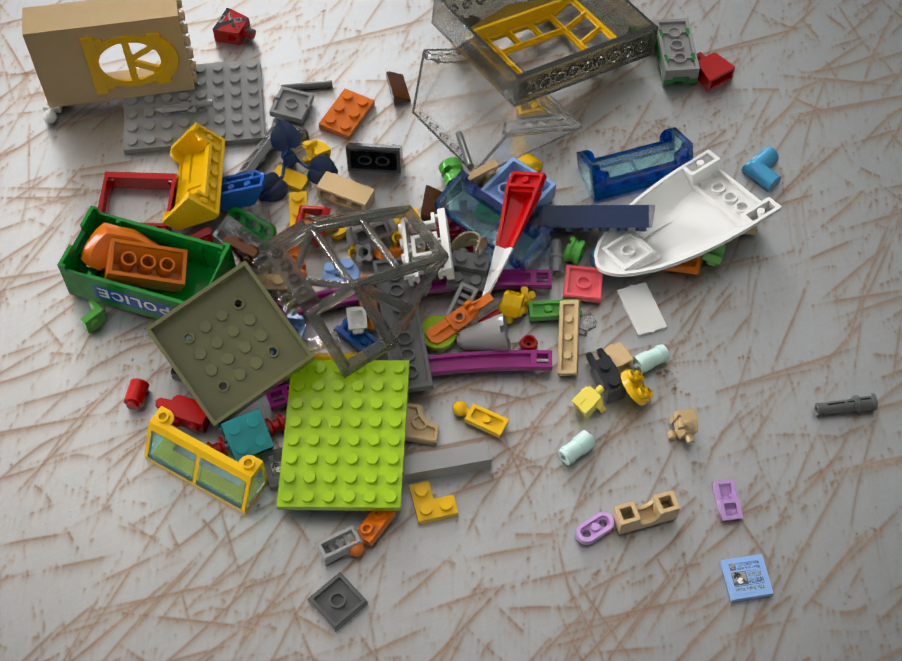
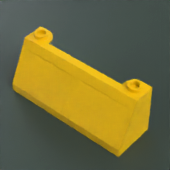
M197 122L171 146V157L174 162L179 163L175 207L163 214L162 222L176 230H182L214 220L219 216L225 139Z

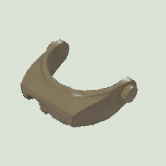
M466 231L452 241L451 250L453 253V250H458L459 248L476 246L475 254L480 255L486 248L488 240L486 236L480 237L474 231Z

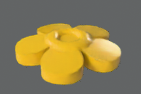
M525 286L520 288V292L525 294L523 306H525V303L528 306V301H533L531 299L535 298L536 294L534 291L528 292L529 289Z

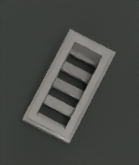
M461 281L446 315L448 316L453 310L458 309L455 306L456 303L459 305L464 303V301L458 299L459 296L473 302L479 289ZM462 289H464L466 291L471 292L472 295L469 296L467 294L462 293L461 291ZM458 316V317H457V320H461V319L463 318V316H462V317H459V316Z
M351 525L316 542V547L324 564L328 565L347 554L353 546L363 544L354 525ZM351 534L353 540L355 541L350 542L347 535ZM340 539H344L346 543L345 546L342 545ZM336 543L339 549L335 550L332 544ZM329 548L331 552L327 554L325 549Z

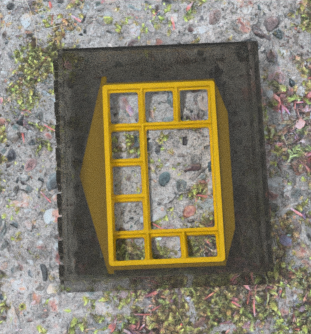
M434 0L431 21L446 39L513 107L520 106L652 55L659 28L629 0ZM569 5H572L581 14L564 26L556 16ZM586 18L596 28L579 40L570 30ZM550 21L557 28L543 34L536 26ZM529 29L536 36L522 42L515 34ZM600 32L609 39V41L590 48L585 46ZM561 35L567 37L580 50L525 72H522L506 56ZM508 37L515 45L500 50L493 41Z

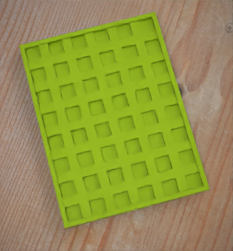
M314 360L290 377L276 506L278 510L401 511L410 375L409 360Z

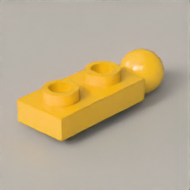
M457 401L452 407V411L456 416L466 415L465 423L498 438H501L509 423L508 418L473 403L470 409L464 401Z

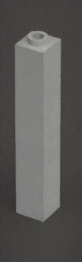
M488 442L405 456L403 484L490 469L492 458Z

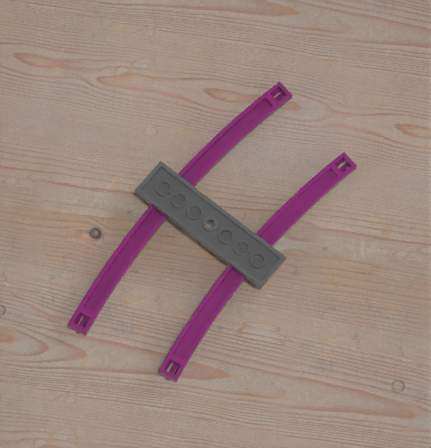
M401 257L373 261L375 283L371 290H376L377 299L379 300L388 360L410 361L409 392L433 389L431 376L489 371H552V350L474 351L428 356L417 295L455 292L457 290L446 289L447 276L439 279L438 273L420 275L421 283L415 281L414 286H410L408 280H404L403 269H406V266L403 265ZM503 269L493 289H520L524 286L528 289H552V270ZM536 279H548V281H536ZM358 283L276 301V304L286 318L291 306L295 308L299 316L360 304L359 292H364V289ZM405 321L406 323L401 325L398 322ZM537 359H548V362H537ZM290 383L276 387L266 394L271 411L287 406ZM283 395V398L272 401V398Z

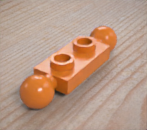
M371 511L357 529L363 544L353 546L349 550L350 555L354 557L361 556L364 553L365 544L372 547L396 516L395 512Z

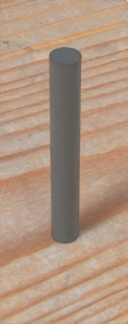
M332 80L281 85L296 90L333 87Z
M457 131L455 135L468 170H471L474 166L462 131Z

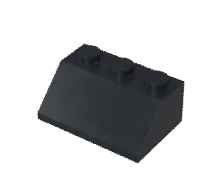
M348 143L346 145L348 171L401 173L402 145Z

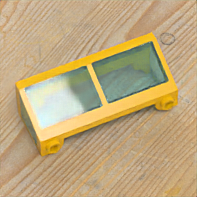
M161 406L149 421L144 455L146 460L246 515L269 483L263 461L253 455H246L239 462L231 459L173 427V413Z

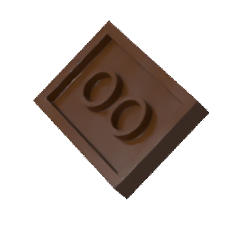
M226 234L223 242L231 244L233 254L239 261H246L249 266L265 274H271L273 269L269 265L270 262L264 258V254L259 252L260 249L251 243L247 245L238 236L234 235L231 237Z

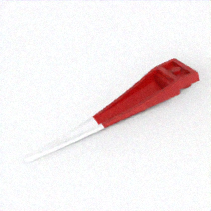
M511 172L505 187L498 235L483 295L488 292L491 293L542 195L541 190L547 179L545 173Z

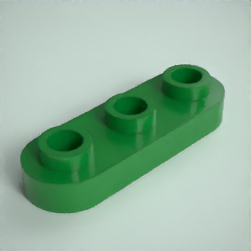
M239 207L231 208L228 212V221L233 226L262 241H272L275 239L277 229L268 221Z

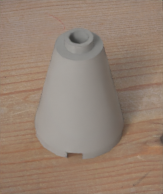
M504 313L460 330V335H457L458 346H462L463 350H511V342L508 339L509 329Z

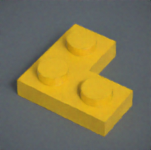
M429 481L409 485L418 525L458 516L459 513L454 494L434 499Z

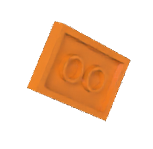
M344 88L319 122V128L350 140L374 107L375 100Z

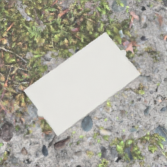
M646 282L637 285L631 284L629 287L617 290V294L638 337L667 329V325Z

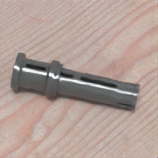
M870 393L869 396L859 397L855 395L847 400L815 403L814 407L817 416L846 411L860 413L861 410L871 409L876 411L878 409V401L876 395Z

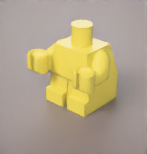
M601 385L595 390L591 386L585 387L572 399V402L587 418L595 410L602 414L606 407L603 405V399L600 395L605 389Z

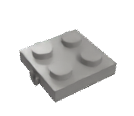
M281 86L277 96L273 97V104L269 114L272 117L303 124L314 100V94Z

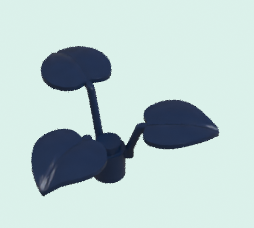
M279 118L271 132L270 142L274 149L282 152L281 176L279 177L275 172L266 174L267 177L259 200L276 202L282 200L287 195L288 185L282 180L285 175L286 165L293 166L299 163L306 169H309L307 178L314 184L320 182L326 171L338 174V169L334 162L325 155L315 156L311 160L310 166L298 159L291 148H296L300 145V133L290 122Z

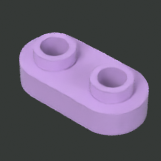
M599 512L581 523L576 530L577 540L581 544L590 545L602 538L613 529V517L607 512ZM600 523H605L606 526L602 527ZM588 533L590 537L586 538L583 534Z

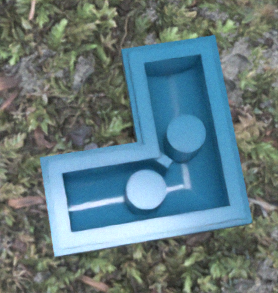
M768 146L747 162L741 171L769 191L781 180V176L770 169L778 162L779 155L774 148Z

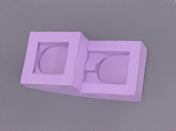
M734 479L713 481L714 495L722 521L743 519L740 498H737Z

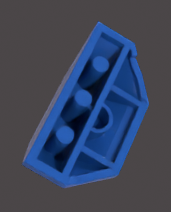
M253 170L222 177L220 211L224 212L234 207L243 208L255 205L263 190L267 177L266 174Z

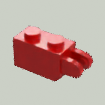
M179 394L174 396L172 400L166 398L155 400V406L158 409L163 406L173 413L174 421L171 424L172 426H182L193 433L200 432L205 434L211 421L195 399Z

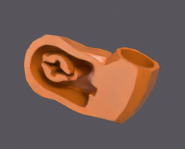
M103 223L86 242L81 253V260L98 271H105L111 238L154 245L159 244L137 230Z

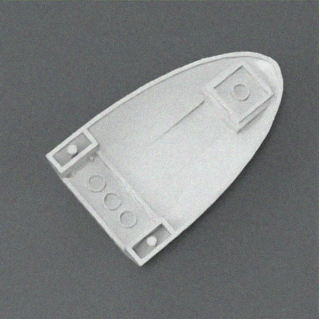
M708 149L666 175L629 204L655 205L652 227L647 228V231L641 232L635 231V228H628V231H617V228H610V231H605L594 251L595 266L599 272L614 277L637 276L667 269L699 257L737 238L782 210V206L770 197L763 201L759 200L721 170L720 158Z

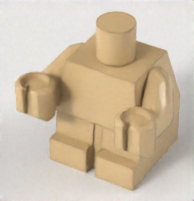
M695 408L676 410L669 418L670 424H673L675 429L667 433L668 439L673 440L678 437L679 439H686L687 444L694 443L693 436L698 432V418Z

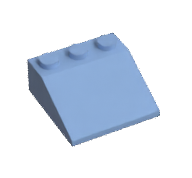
M512 157L479 190V193L503 207L505 187L511 172L537 171ZM548 178L541 190L542 195L532 215L539 211V206L548 205L555 197L556 183Z

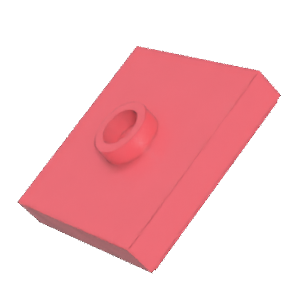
M566 265L563 299H579L585 302L601 303L603 273L599 272L595 267Z

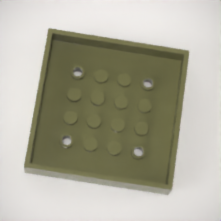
M243 261L145 328L216 429L315 360L310 349L246 261ZM240 301L242 302V306L236 307L235 303ZM191 335L193 338L191 341H186V336ZM271 349H276L277 353L275 355H270L269 351ZM222 383L227 384V388L224 390L220 389Z

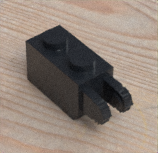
M602 347L597 349L598 360L594 358L592 352L586 353L587 361L591 367V377L597 387L601 385L605 389L601 395L606 404L624 399L626 389L610 355L607 356Z

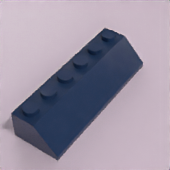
M655 205L539 206V228H544V231H555V228H562V231H573V228H580V231H591V228H598V231H610V228H617V231H628V228H635V231L639 232L647 231V228H651L653 224Z

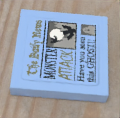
M762 554L721 560L720 564L731 602L773 596V589Z

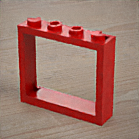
M105 171L98 203L99 212L108 214L113 188L170 190L167 211H171L175 207L178 176L175 173ZM143 223L172 231V227L164 223Z

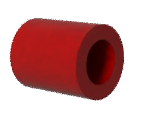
M138 378L130 380L124 398L127 408L137 410L143 407L150 386L148 382Z

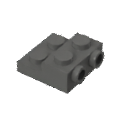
M465 248L453 250L452 258L455 279L447 280L446 289L457 290L462 281L479 289L477 294L483 295L491 256L485 252L476 255Z

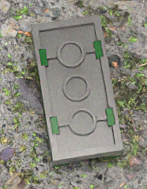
M689 19L655 20L654 24L657 32L655 48L663 85L672 84L674 81L697 83L700 67Z

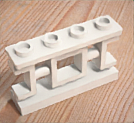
M445 208L437 209V214H434V212L430 213L431 220L414 223L412 216L408 217L409 219L405 220L404 216L401 217V224H398L400 235L403 237L400 239L401 249L404 250V253L401 254L402 263L406 266V269H403L404 280H408L410 286H414L415 281L421 283L420 275L434 272L438 273L439 279H443V276H447V280L455 279ZM436 222H439L440 238H438L436 231L428 233L429 230L437 229ZM409 227H410V230H411V233H412V234H413V233H419V232H420L419 235L410 236V237H411V243H409V234H408V228H409ZM434 242L435 250L417 253V245ZM440 252L443 255L444 268L441 267L440 261L431 263L432 260L441 259ZM411 257H413L415 264L424 263L423 265L414 266V273L412 272Z

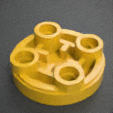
M626 369L621 373L622 383L630 397L640 406L647 404L654 395L651 389L646 387L642 381L644 380L642 373L639 370L634 372L631 369Z

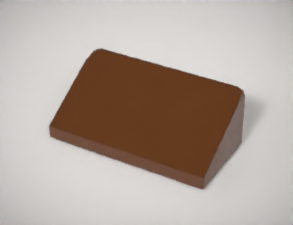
M387 71L386 79L394 105L410 102L411 99L403 74Z
M426 185L421 208L422 221L431 220L430 213L434 212L436 214L437 209L441 208V202H443L444 192L429 185Z

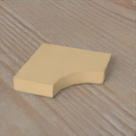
M408 403L406 441L436 446L439 425L432 423L425 417L422 405Z

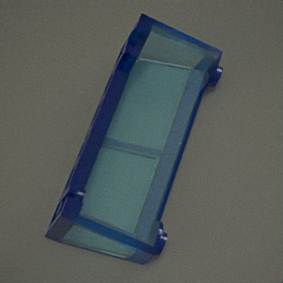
M676 127L664 130L660 134V142L594 158V154L590 150L576 152L578 169L592 199L598 201L651 187L666 175L693 159V143Z
M461 170L435 200L436 212L437 209L445 208L447 218L466 231H474L480 237L486 236L488 240L487 246L494 250L503 204L479 189L475 181L472 183L467 179L469 174ZM527 222L508 259L510 265L523 271L529 267L551 245V230L544 225L539 229L537 224L533 226Z

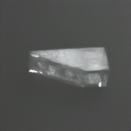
M229 214L212 234L222 243L226 234L231 237L234 235L238 236L244 241L243 243L247 245L251 243L260 249L259 252L265 255L264 258L272 249L270 245Z

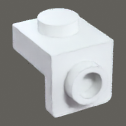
M366 306L346 308L348 331H352L353 334H362L364 330H368Z

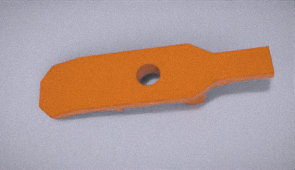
M488 292L473 302L465 301L461 307L450 315H446L443 320L428 328L426 337L433 344H440L475 320L480 310L494 301V298ZM459 315L463 316L461 320H457Z

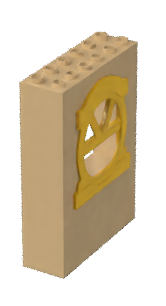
M84 0L22 8V36L49 108L195 90V82H198L197 73L194 70L197 67L195 59H192L194 58L193 48L189 47L191 46L190 35H186L188 33L187 22L183 23L185 21L184 10H180L182 8V0ZM129 43H140L147 46L132 54ZM121 44L129 70L104 72L99 63L100 56L106 49ZM155 50L159 54L161 62L158 65L138 60V58Z

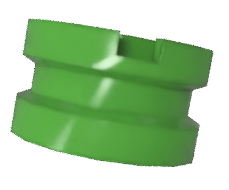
M572 236L570 238L572 242L568 243L563 260L565 262L571 261L574 265L578 266L583 257L587 242L584 240L579 241L576 237Z

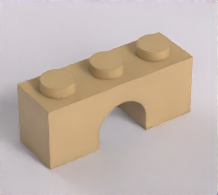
M673 490L653 495L651 501L640 506H636L634 501L614 506L612 517L617 532L621 535L677 519L680 506Z

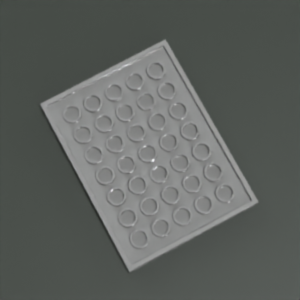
M260 59L196 64L197 69L194 72L197 73L198 82H195V90L124 98V154L170 151L171 146L195 122L224 138L225 145L260 142L265 137ZM190 97H195L197 101L213 100L212 107L199 108L195 114L188 113V110L166 113L155 110L164 104L188 102L187 99Z

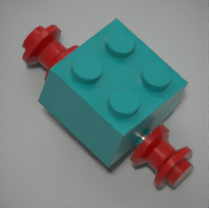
M256 409L220 425L226 441L219 437L217 443L211 444L206 442V444L226 456L229 455L227 449H230L234 460L239 462L246 455L254 456L273 448L274 444L271 437L275 436V431L280 429L283 432L285 431L286 416H281L280 413H277L276 419L269 420L265 418L263 420L260 410Z

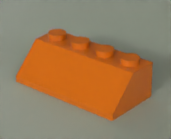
M111 238L104 278L130 286L181 293L185 286L188 250Z

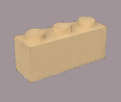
M326 171L316 186L318 198L357 213H361L364 209L370 210L375 202V189L368 185L357 183L352 179L341 177L336 173Z

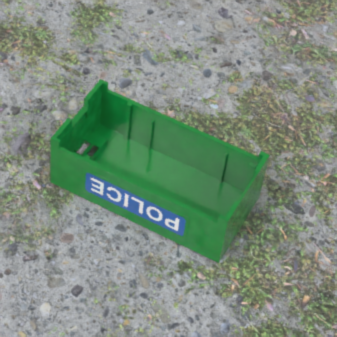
M92 205L80 224L81 231L73 245H68L57 264L69 294L88 300L92 299L95 302L154 319L161 318L236 267L230 243L223 242L222 245L193 238L99 212L98 207ZM103 223L137 230L160 246L188 250L185 286L181 293L130 286L105 279V271H98L92 267H87V264L81 260L83 248L93 232Z

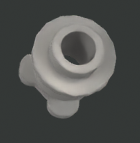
M372 242L363 245L356 244V260L358 262L374 260L376 257L373 256V249H377L376 245Z

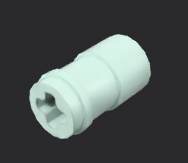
M663 344L657 345L649 351H644L634 356L633 368L643 374L659 364L666 363L670 360V354Z
M583 430L572 438L568 444L560 448L558 456L566 465L573 464L579 457L585 455L596 446L593 435Z

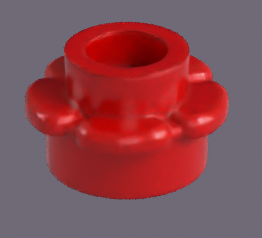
M525 335L519 342L522 350H537L538 341L533 335Z

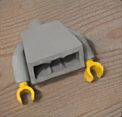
M378 208L364 209L361 213L352 216V223L346 229L347 243L350 247L348 255L351 260H353L352 255L357 253L355 250L356 244L363 245L393 234V245L397 246L396 240L403 237L397 232L398 228L392 216L381 213Z

